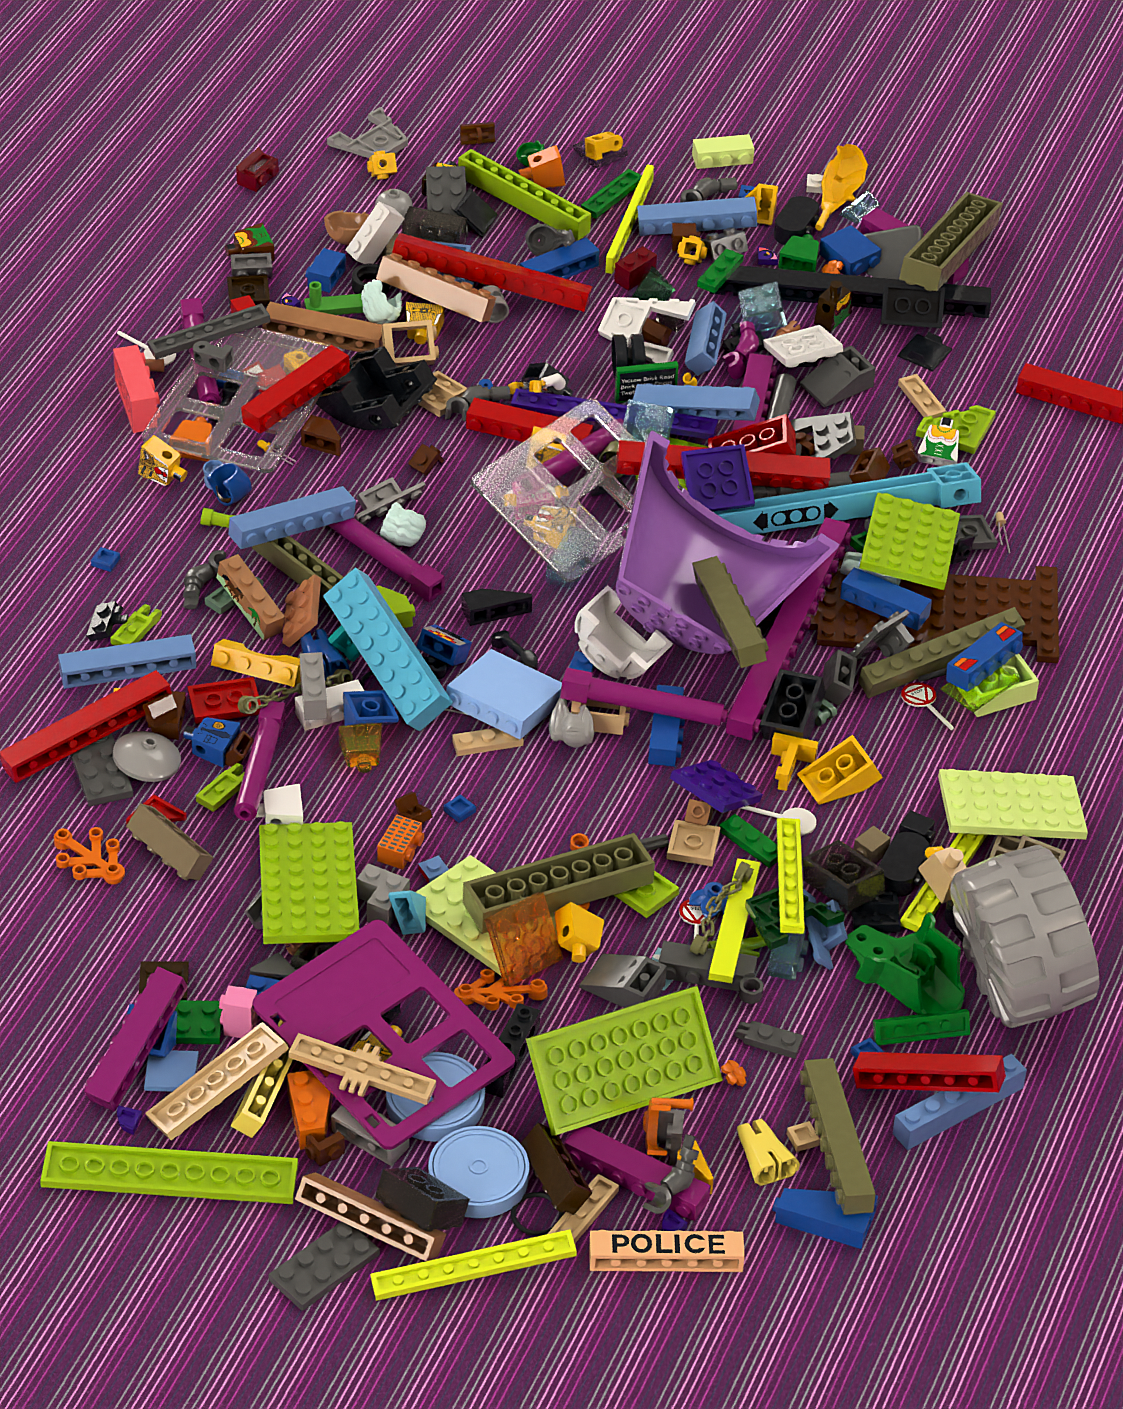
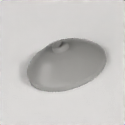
M136 731L120 737L113 747L112 755L116 766L123 773L137 780L147 782L163 781L174 776L180 767L181 755L177 747L166 737L154 732Z

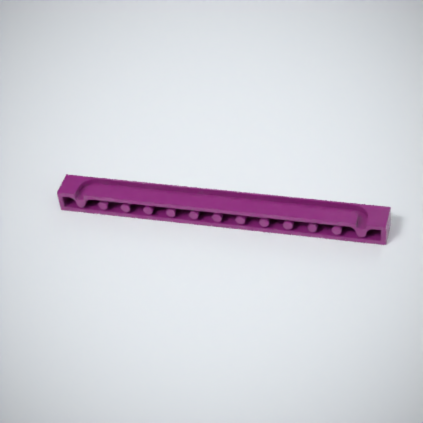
M825 517L817 536L822 533L840 545L786 597L766 637L769 651L765 652L767 661L752 666L727 716V734L752 740L755 732L759 733L761 729L760 722L779 670L789 671L791 658L794 659L797 654V645L802 644L805 635L804 631L805 629L808 630L811 625V616L816 615L818 602L823 601L825 587L830 586L832 573L837 572L838 560L843 559L845 546L850 545L852 533H849V523Z

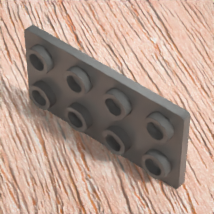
M905 610L900 614L897 611L888 618L889 621L886 623L883 620L872 627L873 631L863 637L864 640L854 647L855 650L850 652L849 655L857 658L858 662L874 652L878 647L885 657L905 651L915 640L902 623L910 612Z

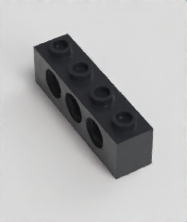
M520 1003L516 1005L499 1037V1040L514 1054L515 1065L508 1072L485 1087V1093L504 1098L528 1052L526 1038L536 1036L540 1029V1010Z

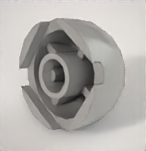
M389 189L379 194L375 206L378 202H382L393 207L405 218L401 225H404V221L408 219L409 221L412 220V199L406 192L399 189Z

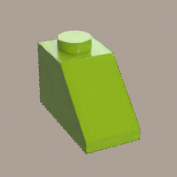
M380 585L376 586L402 627H412L413 617L416 616L414 605L409 603L407 596Z

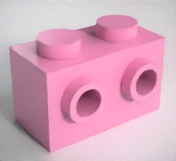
M228 985L226 994L221 995L219 1009H223L220 1016V1024L223 1025L225 1036L242 1038L257 1026L258 1014L253 1010L252 1004L253 999L257 996V990Z

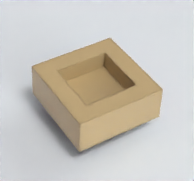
M810 1121L787 1128L786 1134L796 1152L819 1146L820 1138L816 1135Z

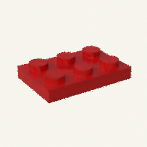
M254 677L187 686L195 724L201 723L206 717L225 720L259 715L260 709H257L253 714H244L238 709V701L242 696H259Z

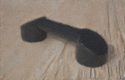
M227 381L224 383L222 402L219 407L215 406L209 409L208 419L210 421L224 423L225 411L229 404L234 402L239 395L240 386L237 382Z
M506 630L497 631L492 634L491 644L493 647L502 649L508 646L520 656V663L537 670L538 658L533 651L525 650L509 637V632Z

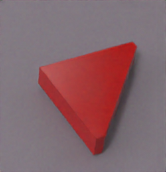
M154 794L143 803L155 807L171 822L185 821L187 819L186 812ZM135 811L126 818V824H128Z

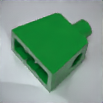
M805 234L803 237L791 236L780 251L778 268L816 272L819 242L814 240L810 234Z

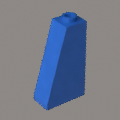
M784 1188L781 1197L775 1198L772 1211L776 1212L775 1223L862 1249L876 1213L878 1196L875 1195L874 1211L872 1213L843 1215L841 1205L836 1203L835 1192Z

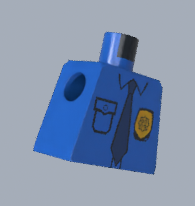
M206 717L198 728L187 725L183 738L192 740V753L224 768L225 754L235 737L241 733L240 723Z

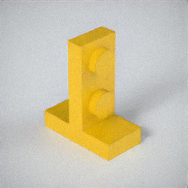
M774 732L771 754L781 756L780 763L782 764V767H777L775 779L779 780V790L787 791L797 760L809 763L816 761L819 742Z

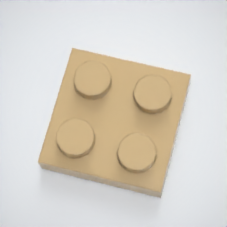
M675 820L667 851V859L713 866L721 827L702 826Z

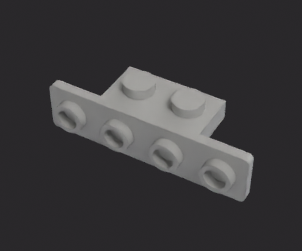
M393 477L356 496L364 511L356 514L354 518L364 525L371 520V517L375 515L380 517L387 513L388 509L395 502L402 506L406 500L410 498L414 500L420 497L426 484L423 481L401 491Z

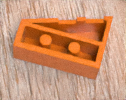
M319 1069L326 1077L331 1074L329 1071ZM310 1070L288 1073L287 1094L299 1148L302 1150L306 1146V1136L309 1134L317 1142L326 1139L333 1094Z

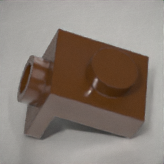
M910 439L891 447L893 461L900 470L919 462L914 445Z
M422 443L408 465L427 476L435 463L438 461L442 464L444 459L440 456L441 451L433 445L428 447Z
M409 792L394 801L397 813L400 816L421 822L422 825L425 824V821L433 818L431 809L418 803L415 792Z
M338 1131L326 1139L317 1142L309 1134L306 1136L305 1153L310 1160L314 1159L321 1167L332 1160L340 1158L345 1153V1137Z

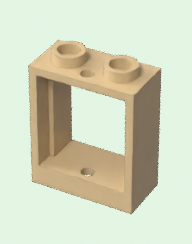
M432 320L382 324L383 346L389 352L396 366L425 360L427 365L435 364L436 358H439L438 346H434V338H437L436 326H432ZM426 328L429 355L395 358L392 331Z
M589 699L587 703L572 701L571 713L573 714L580 712L579 707L581 705L619 710V715L589 711L593 718L594 732L623 735L624 726L628 727L630 708Z

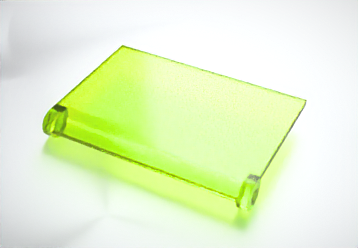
M999 667L992 675L986 677L978 686H975L968 692L951 683L943 686L941 690L971 712H975L1019 682L1020 676L1017 673L1011 675Z

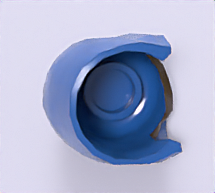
M225 463L218 466L207 477V481L214 494L224 506H230L240 501L252 490L250 478L234 463Z

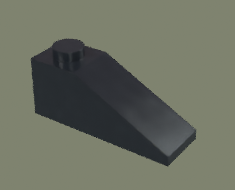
M482 588L462 593L461 609L470 626L532 612V594Z

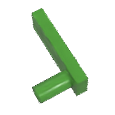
M313 281L309 284V298L304 299L305 309L332 315L364 313L361 299L362 294L322 297L321 283Z

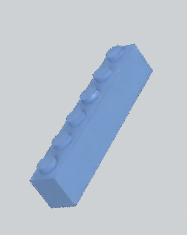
M755 197L637 206L640 236L671 234L672 223H696V231L757 227Z
M648 383L637 384L631 405L718 420L755 421L760 398L756 389L751 387L678 386Z
M344 486L230 517L228 535L240 549L248 548L354 518L356 500Z
M191 634L58 654L59 671L64 689L143 677L155 670L163 674L196 668V652Z
M1011 1053L1003 1058L1006 1077L999 1093L940 1091L895 1115L892 1134L909 1150L1023 1089L1027 1069Z

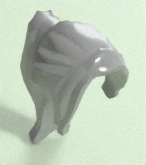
M558 699L549 719V733L553 741H563L566 745L574 748L592 744L594 724L592 715L586 705L579 707L580 712L578 714H573L569 712L567 700Z

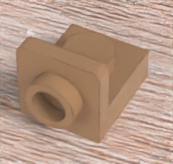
M689 799L685 822L707 826L708 820L712 819L713 807L706 802Z

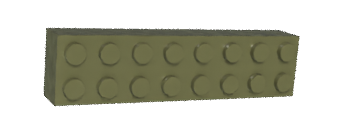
M635 833L463 882L462 903L483 934L554 913L570 902L581 905L652 884L655 862Z

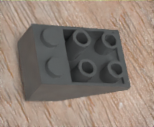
M851 345L844 348L843 352L837 353L836 356L827 358L800 381V385L825 408L874 387L876 368Z
M602 954L580 983L579 988L626 1008L655 999L666 984L667 966L646 956Z

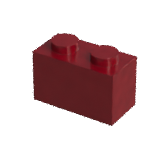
M641 246L615 263L614 282L629 291L656 274L657 254Z

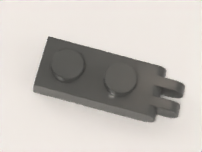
M751 1021L750 1024L740 1022L735 1036L742 1039L746 1045L796 1059L803 1042V1035L756 1021Z

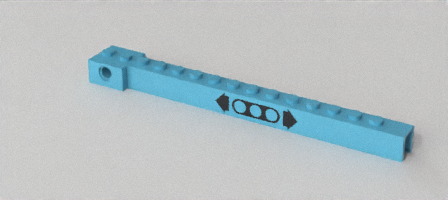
M965 462L927 468L925 473L755 499L754 507L715 511L714 513L751 534H765L772 531H784L791 528L822 524L825 517L838 521L869 517L872 515L877 492L888 493L902 499H911L922 504L939 505L940 508L981 502V478Z

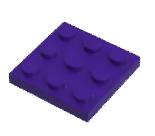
M744 444L681 452L686 488L693 499L699 501L712 512L755 506Z
M714 760L673 770L670 776L671 780L721 813L758 803L763 795L756 790L754 785L745 783L739 779L737 774L725 770L719 762Z

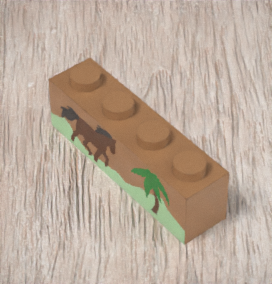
M239 554L220 561L216 578L262 640L282 633L285 620L284 614Z

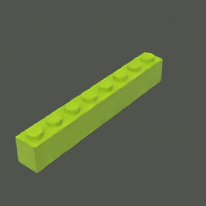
M472 149L458 157V166H465L467 182L555 229L572 230L573 236L577 241L590 233V212Z

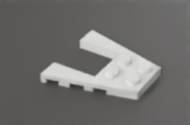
M613 297L598 328L599 335L612 341L613 335L624 334L628 344L631 334H641L643 325L651 311L689 321L696 303L693 299L687 302L679 301V299L658 301L657 298L639 300V298ZM644 342L646 360L651 363L671 361L674 354L673 349Z

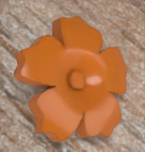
M831 260L823 266L821 272L840 274L839 270H842L844 265L842 261Z
M728 1060L727 1063L721 1066V1072L727 1074L726 1079L729 1084L733 1086L736 1083L741 1087L746 1084V1072L743 1067H739L737 1062Z

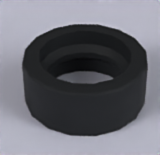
M368 263L355 268L352 272V289L355 294H362L364 285L367 284L362 282V280L376 279L380 265ZM382 282V293L387 294L390 285Z

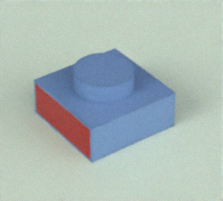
M439 855L418 863V871L427 883H430L449 870Z

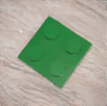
M180 1000L174 1010L177 1012L176 1044H220V1016L222 1013V1009H219L220 1001Z

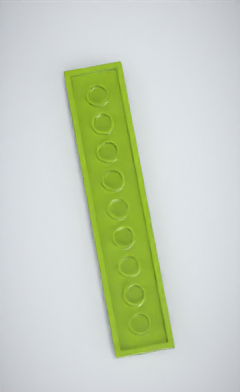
M48 1141L40 1182L41 1187L293 1204L298 1158Z

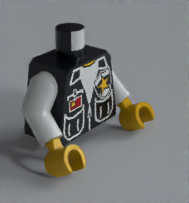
M546 362L529 364L520 382L508 384L510 394H514L516 388L520 389V387L522 389L529 388V392H544L570 397L573 393V390L567 387L569 378Z

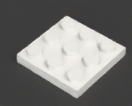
M820 325L763 340L764 348L786 367H796L799 363L815 362L818 358L833 357L837 353L843 352V344Z

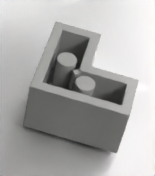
M367 864L357 878V898L367 901V922L382 920L390 927L396 919V915L388 894L390 892L410 891V879Z

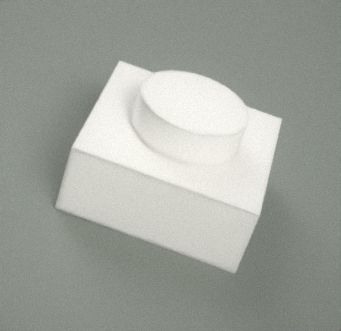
M808 174L806 192L822 193L821 182L823 175Z

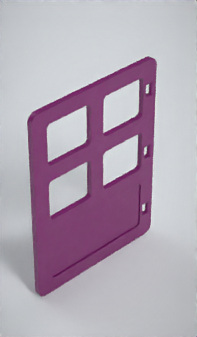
M382 920L371 921L257 995L252 1002L253 1010L285 1041L289 1048H291L298 1033L336 1046L362 1028H366L392 1054L384 1063L436 1080V1087L431 1095L433 1100L397 1125L391 1127L364 1100L366 1096L378 1088L369 1085L363 1097L358 1096L360 1087H357L354 1094L348 1092L350 1083H348L345 1091L339 1089L343 1076L331 1072L326 1077L319 1070L320 1068L304 1063L375 1141L386 1150L395 1149L508 1072L515 1065L514 1054ZM424 990L450 1017L412 1043H406L381 1016L416 992ZM277 1015L284 1022L280 1027L272 1020ZM460 1033H466L487 1054L491 1061L453 1087H448L422 1059ZM373 1117L379 1125L373 1128L367 1119Z

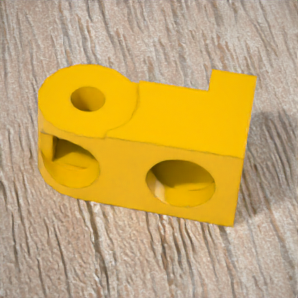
M603 132L586 137V157L600 160L602 159V153L620 150L623 145V138L612 132Z

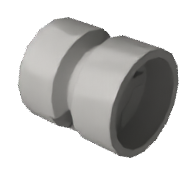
M494 285L483 287L482 289L491 292L490 295L496 297L488 322L499 323L503 321L509 314V307L501 290Z

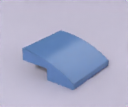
M171 1050L165 1058L148 1055L144 1091L173 1092L196 1074L199 1051Z

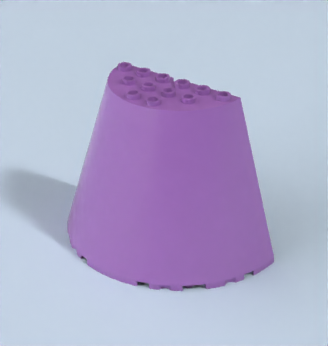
M651 430L644 447L616 582V593L625 609L643 625L647 632L654 633L658 630L673 644L692 651L706 654H724L731 651V648L695 581L693 562L717 556L721 563H725L727 572L731 574L733 584L737 585L739 595H742L744 603L748 606L750 615L754 617L757 626L815 571L840 544L822 533L807 540L806 543L795 541L793 545H788V541L773 538L769 543L762 541L764 536L751 534L745 529L718 516L699 501L693 499L685 488L681 491L677 487L679 481L671 470L667 471L669 463L665 459L667 448L671 441Z

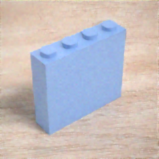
M490 649L449 683L446 693L453 702L450 706L515 738L521 739L553 711L561 695L562 682Z

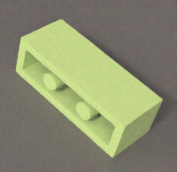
M749 134L693 139L692 156L697 169L753 164L754 146Z

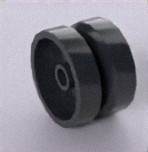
M624 334L612 336V370L615 380L616 367L646 364L642 334H631L628 344Z

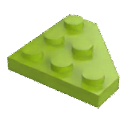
M975 405L969 407L967 411L959 412V410L943 413L941 417H924L916 430V436L924 438L930 425L939 426L941 418L947 417L953 420L952 429L959 431L958 449L975 454L995 419L996 411Z

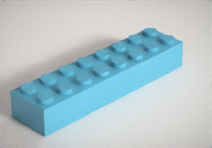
M355 567L323 595L407 725L421 731L453 703L369 575Z

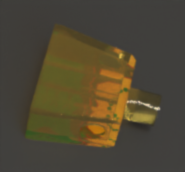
M382 723L339 726V746L348 767H358L359 772L367 773L371 770V766L380 764Z

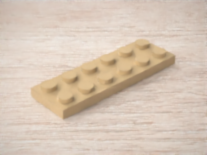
M262 1022L145 1114L170 1140H173L193 1123L200 1120L212 1108L222 1103L230 1094L240 1089L253 1076L259 1074L271 1062L278 1059L289 1048L285 1041Z

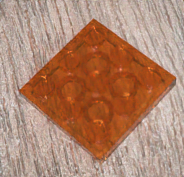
M537 892L485 919L504 986L511 987L563 959L544 893Z

